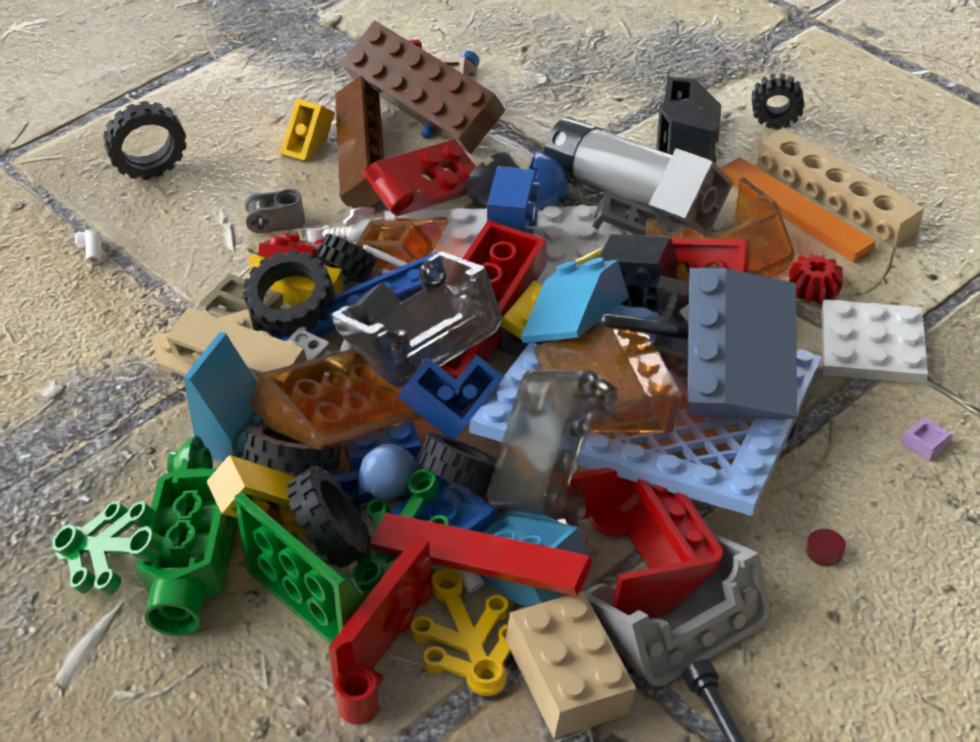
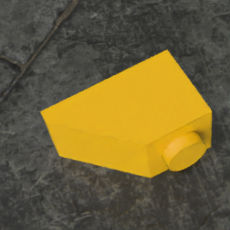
M296 98L280 154L307 162L327 140L335 112L320 104Z

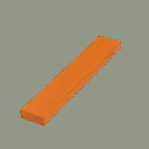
M738 157L720 167L734 182V187L852 262L874 250L875 240L743 158Z

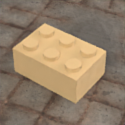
M584 591L579 592L578 597L568 595L510 612L506 642L554 739L629 715L636 687Z

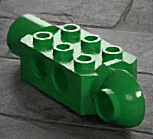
M197 435L185 441L177 451L169 453L167 459L168 474L159 477L151 504L154 515L146 527L151 528L161 536L162 543L164 544L163 553L154 562H141L137 559L135 566L149 594L144 619L153 630L169 636H185L194 633L199 628L205 600L224 591L238 518L221 513L207 481L217 469H213L210 450L205 447L203 440Z

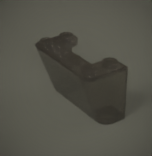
M530 369L526 371L519 384L488 487L487 499L489 506L504 514L579 528L580 521L586 512V502L582 493L570 486L572 475L577 469L581 444L588 432L589 417L607 418L616 408L619 389L589 370Z

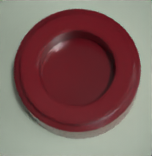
M817 529L808 536L806 545L807 556L819 565H836L843 559L846 547L845 540L834 530Z

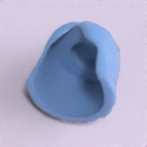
M382 444L372 449L363 458L359 470V483L362 490L371 493L375 498L379 500H392L399 496L411 494L407 481L411 474L420 470L414 457L404 448L395 444Z

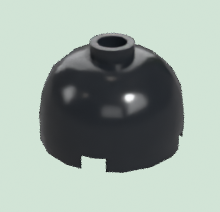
M503 151L492 155L491 158L494 161L487 166L483 162L480 163L470 173L464 183V188L467 190L464 191L465 194L481 209L487 208L497 166L520 168L517 161L508 152Z

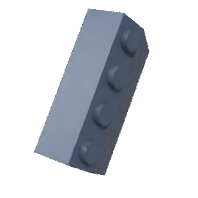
M690 268L687 417L797 419L796 283L727 268Z

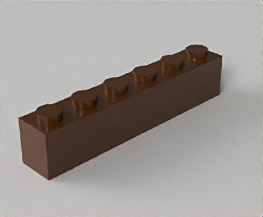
M360 75L335 94L339 196L346 206H351L354 209L371 207L381 200L362 174V170L375 161L384 159L379 92Z

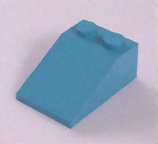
M595 258L581 265H576L575 261H570L557 266V271L549 276L542 286L521 334L522 343L579 338L599 322L604 314H609L629 298L618 260L604 261L603 258Z
M219 332L183 379L194 436L201 437L205 447L210 450L213 459L224 462L229 455L241 458L244 451L246 429H248V426H255L257 423L267 424L270 412L267 410L265 393L227 334Z
M501 513L480 531L481 533L590 556L580 530L575 526ZM480 575L484 582L517 604L528 607L557 599L563 594Z

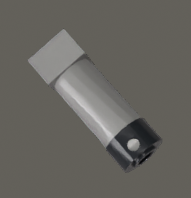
M571 117L562 118L553 126L544 145L543 154L554 158L562 165L566 179L610 192L664 214L663 217L671 224L704 237H708L734 183L711 160L677 148L673 155L608 133L599 127Z

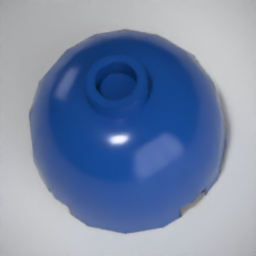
M536 152L528 169L535 170L534 183H540L538 202H535V208H539V211H541L545 207L555 206L558 201L563 203L567 196L569 185L564 184L565 172L562 165L554 158Z

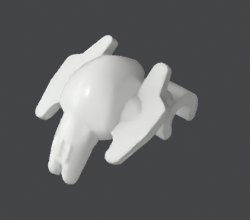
M359 207L351 209L350 216L343 222L344 226L350 225L349 228H330L329 225H323V228L320 229L308 228L306 232L308 242L315 243L316 240L325 238L326 234L330 233L339 238L349 239L359 248L368 245L376 249L381 243L375 241L377 234L383 230L384 224L381 218H370V214L375 212L373 207Z

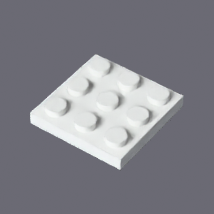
M823 299L821 309L823 375L926 384L928 369L921 307Z

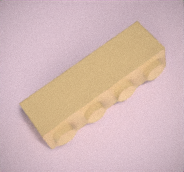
M188 307L166 336L174 356L194 364L219 332L226 333L261 389L288 400L310 370L304 348L293 341L285 342L274 338L265 331L258 332L246 328L234 320L227 321L206 310L199 311Z

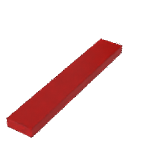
M391 513L385 514L370 542L374 551L400 556L414 536L418 535L429 540L430 558L435 565L577 597L593 564L589 555Z

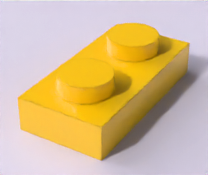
M534 280L503 317L500 326L521 339V334L543 285Z

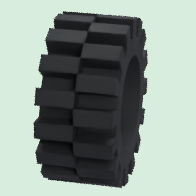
M780 73V78H776L775 74H770L771 80H767L766 76L761 79L762 85L757 82L755 90L752 91L753 115L755 119L758 118V122L761 125L766 122L767 128L771 129L772 124H775V129H780V124H784L785 128L790 126V120L795 124L798 121V116L801 117L805 105L803 89L799 81L795 82L794 77L791 75L786 79L783 73ZM777 95L785 96L789 99V102L781 107H772L767 104L768 99Z
M330 233L326 234L315 255L324 265L342 269V275L348 276L350 279L360 283L367 282L378 261L363 248H359L356 244Z

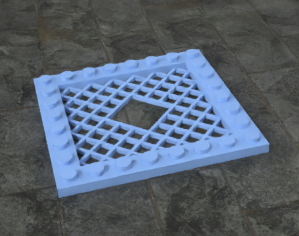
M620 304L609 313L689 325L687 321L682 320L678 316H665L651 312L644 307L628 308ZM600 321L583 334L585 338L582 339L568 338L530 342L505 374L503 380L470 420L469 433L594 470L608 467L618 471L617 477L637 482V478L647 481L651 487H653V484L667 488L668 492L675 494L679 492L687 495L688 498L749 516H753L796 421V419H716L715 417H704L706 421L694 423L687 417V409L637 418L611 385L667 375L688 399V378L680 379L676 374L688 372V359L686 358L688 357V339L604 328ZM603 330L606 335L594 336L591 332ZM634 338L637 343L626 345L622 340ZM613 342L617 347L604 348L601 344ZM592 345L595 350L583 352L580 347ZM666 347L669 352L658 354L654 348ZM570 349H571V350L573 351V353H574V354L566 355ZM802 349L797 350V416L816 377L822 358ZM644 350L648 355L636 357L633 352ZM624 354L627 359L615 361L612 356ZM603 358L606 363L594 365L590 359ZM677 359L680 364L669 366L665 361ZM581 361L584 367L571 368L568 363ZM656 363L659 368L647 370L644 364ZM558 365L562 368L561 371H555ZM634 366L638 372L626 374L622 368ZM613 370L616 376L604 378L600 372ZM591 374L595 379L582 381L578 376ZM570 378L573 383L559 385L556 380ZM546 382H548V384L551 386L548 388H543ZM602 387L606 393L593 395L589 389ZM580 391L583 397L570 399L566 393ZM558 395L561 401L548 403L544 397ZM534 399H535V400L537 401V403L539 404V405L530 406V404L532 403V401H533ZM613 400L617 406L603 408L599 402ZM590 404L594 410L581 412L577 406ZM568 408L572 414L558 417L554 411ZM545 412L549 419H540L533 414ZM624 414L628 420L615 422L611 416ZM601 418L605 424L591 426L588 420ZM680 419L684 425L672 428L667 421ZM753 421L750 427L745 423ZM579 422L582 429H575L567 424ZM657 423L662 430L649 432L645 425ZM736 425L741 431L728 433L724 426ZM636 428L640 434L626 436L622 430ZM714 429L719 435L706 437L701 431ZM613 432L617 438L609 439L601 434ZM692 433L697 440L684 442L679 435ZM669 437L674 444L661 446L656 440ZM744 439L741 446L736 442ZM647 442L651 449H643L636 444ZM727 443L732 450L719 452L714 445ZM704 447L709 454L696 456L691 450ZM682 452L687 459L681 460L669 454ZM735 458L732 465H730L727 460ZM717 462L722 469L716 470L711 466L703 464Z

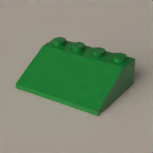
M239 492L234 498L247 572L330 645L368 595L365 596L356 589L347 575H340L330 567L324 556L310 550L297 533H290L248 497Z

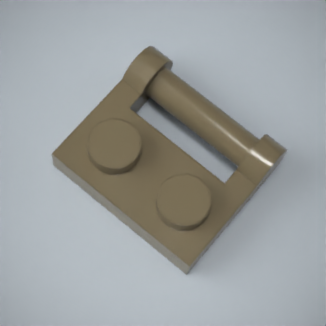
M229 274L199 303L197 310H206L213 313L216 317H222L232 313L218 308L219 305L238 312L248 309L243 297V291H246L244 288L245 279ZM268 289L263 303L270 308L279 309L284 304L283 294ZM252 319L254 330L258 331L257 328L259 327L256 325L254 319Z

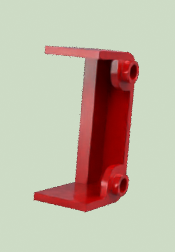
M608 467L560 475L552 522L564 524L589 519L594 529L605 536L612 537L628 534L649 568L619 574L612 604L614 608L627 615L640 610L647 614L649 618L669 614L718 570L723 549L687 495L679 492L676 494L668 492L667 488L653 484V487H651L647 481L637 478V482L617 477L618 471Z

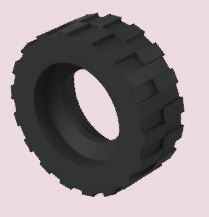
M432 432L427 434L417 458V462L428 471L460 486L484 493H490L502 466L497 459L473 446Z

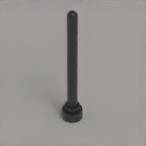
M604 314L600 319V323L604 328L681 339L689 338V325L613 314Z
M703 659L689 665L684 670L682 677L691 692L696 693L699 697H703L726 741L746 742L717 690L719 675L712 662Z

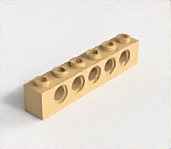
M785 128L760 141L757 166L896 248L919 232L924 208Z

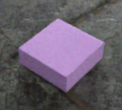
M922 418L903 434L901 444L930 462L951 444L953 435L926 418Z

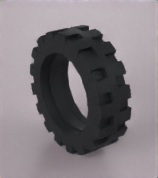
M148 101L140 102V105L135 106L133 103L126 106V110L116 112L114 114L115 118L107 123L108 130L104 131L103 138L110 161L117 168L118 172L123 175L126 173L132 179L142 177L143 180L150 179V176L156 175V177L164 175V171H171L175 167V163L181 161L183 158L182 152L187 147L185 141L186 134L177 115H174L169 107L164 108L161 103L157 102L149 104ZM157 125L168 130V138L165 144L158 151L148 156H132L122 150L125 138L133 130L141 126Z
M289 250V253L285 254L282 251L274 253V257L270 259L266 257L260 261L258 267L254 266L249 272L250 278H246L244 282L246 291H243V297L249 313L256 325L260 328L264 327L266 332L270 334L278 332L280 336H289V333L295 332L300 327H310L312 329L319 324L318 321L321 318H326L329 313L328 308L332 307L334 303L332 295L334 294V288L327 268L324 267L323 262L316 257L314 259L312 254L308 252L301 254L298 253V250ZM300 276L306 277L315 283L311 296L304 303L294 308L278 310L270 308L263 303L267 290L275 282L283 278Z
M268 422L267 424L257 423L255 426L250 425L246 429L243 458L283 473L287 471L300 475L312 466H320L323 471L327 470L331 473L339 468L342 439L336 437V434L332 432H325V430L320 428L312 429L306 425L295 426L293 423L278 424L276 422Z
M312 466L287 484L289 488L286 490L287 497L291 500L289 505L297 516L295 519L298 525L303 527L309 542H313L316 545L318 553L321 556L325 555L329 563L332 565L336 564L338 568H343L371 550L369 545L371 538L367 534L368 528L360 517L362 515L358 507H354L351 502L353 500L348 492L345 493L340 482L337 479L334 480L327 470L323 471L320 466Z

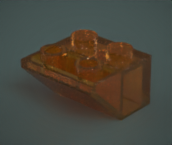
M395 217L372 220L367 224L356 246L363 248L364 245H368L409 264L432 253L449 220L447 217ZM373 255L378 260L374 266L376 269L395 270L399 268Z

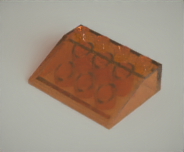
M598 322L579 338L552 340L535 347L534 354L568 432L673 433L682 395L648 334L604 328Z
M372 344L262 372L259 374L250 402V406L270 429L318 450L423 418L397 397L407 382Z

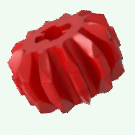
M813 253L809 257L799 256L797 262L792 263L788 276L789 282L796 283V299L804 298L807 304L815 301L819 305L822 304L823 299L833 300L842 290L843 267L836 265V259H826L824 254L820 257L815 256Z

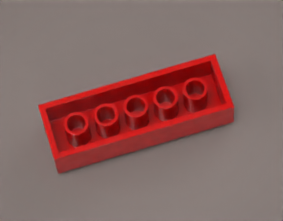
M487 220L399 352L400 380L407 383L427 358H430L455 380L476 355L487 363L501 340L500 324L503 317L534 280L537 281L546 267L547 239Z

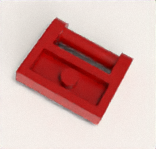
M282 233V236H271V240L259 243L258 256L272 258L274 253L282 251L285 254L289 253V250H298V253L301 254L303 252L312 254L315 259V255L324 238L318 239L314 243L300 240V235Z

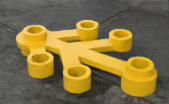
M453 568L439 569L432 576L433 595L440 602L446 604L457 631L438 625L429 617L420 616L411 623V636L417 643L423 644L434 640L467 653L470 662L448 655L442 647L432 646L424 651V668L431 674L448 671L466 678L470 690L478 695H495L505 687L507 681V674L503 664L511 652L505 639L508 624L500 628L498 643L489 656H486L483 645L495 624L507 618L508 601L501 595H492L487 598L485 610L476 626L473 627L460 597L463 592L462 575ZM495 606H498V607H501L502 609H500V610H493V609H491V608H492V607H495ZM420 628H427V629H429V630H427V631H425V632H420V631H418V629H420ZM432 658L441 659L439 662H431L429 660ZM484 677H489V678H491V679L485 680V679H482V678H484Z

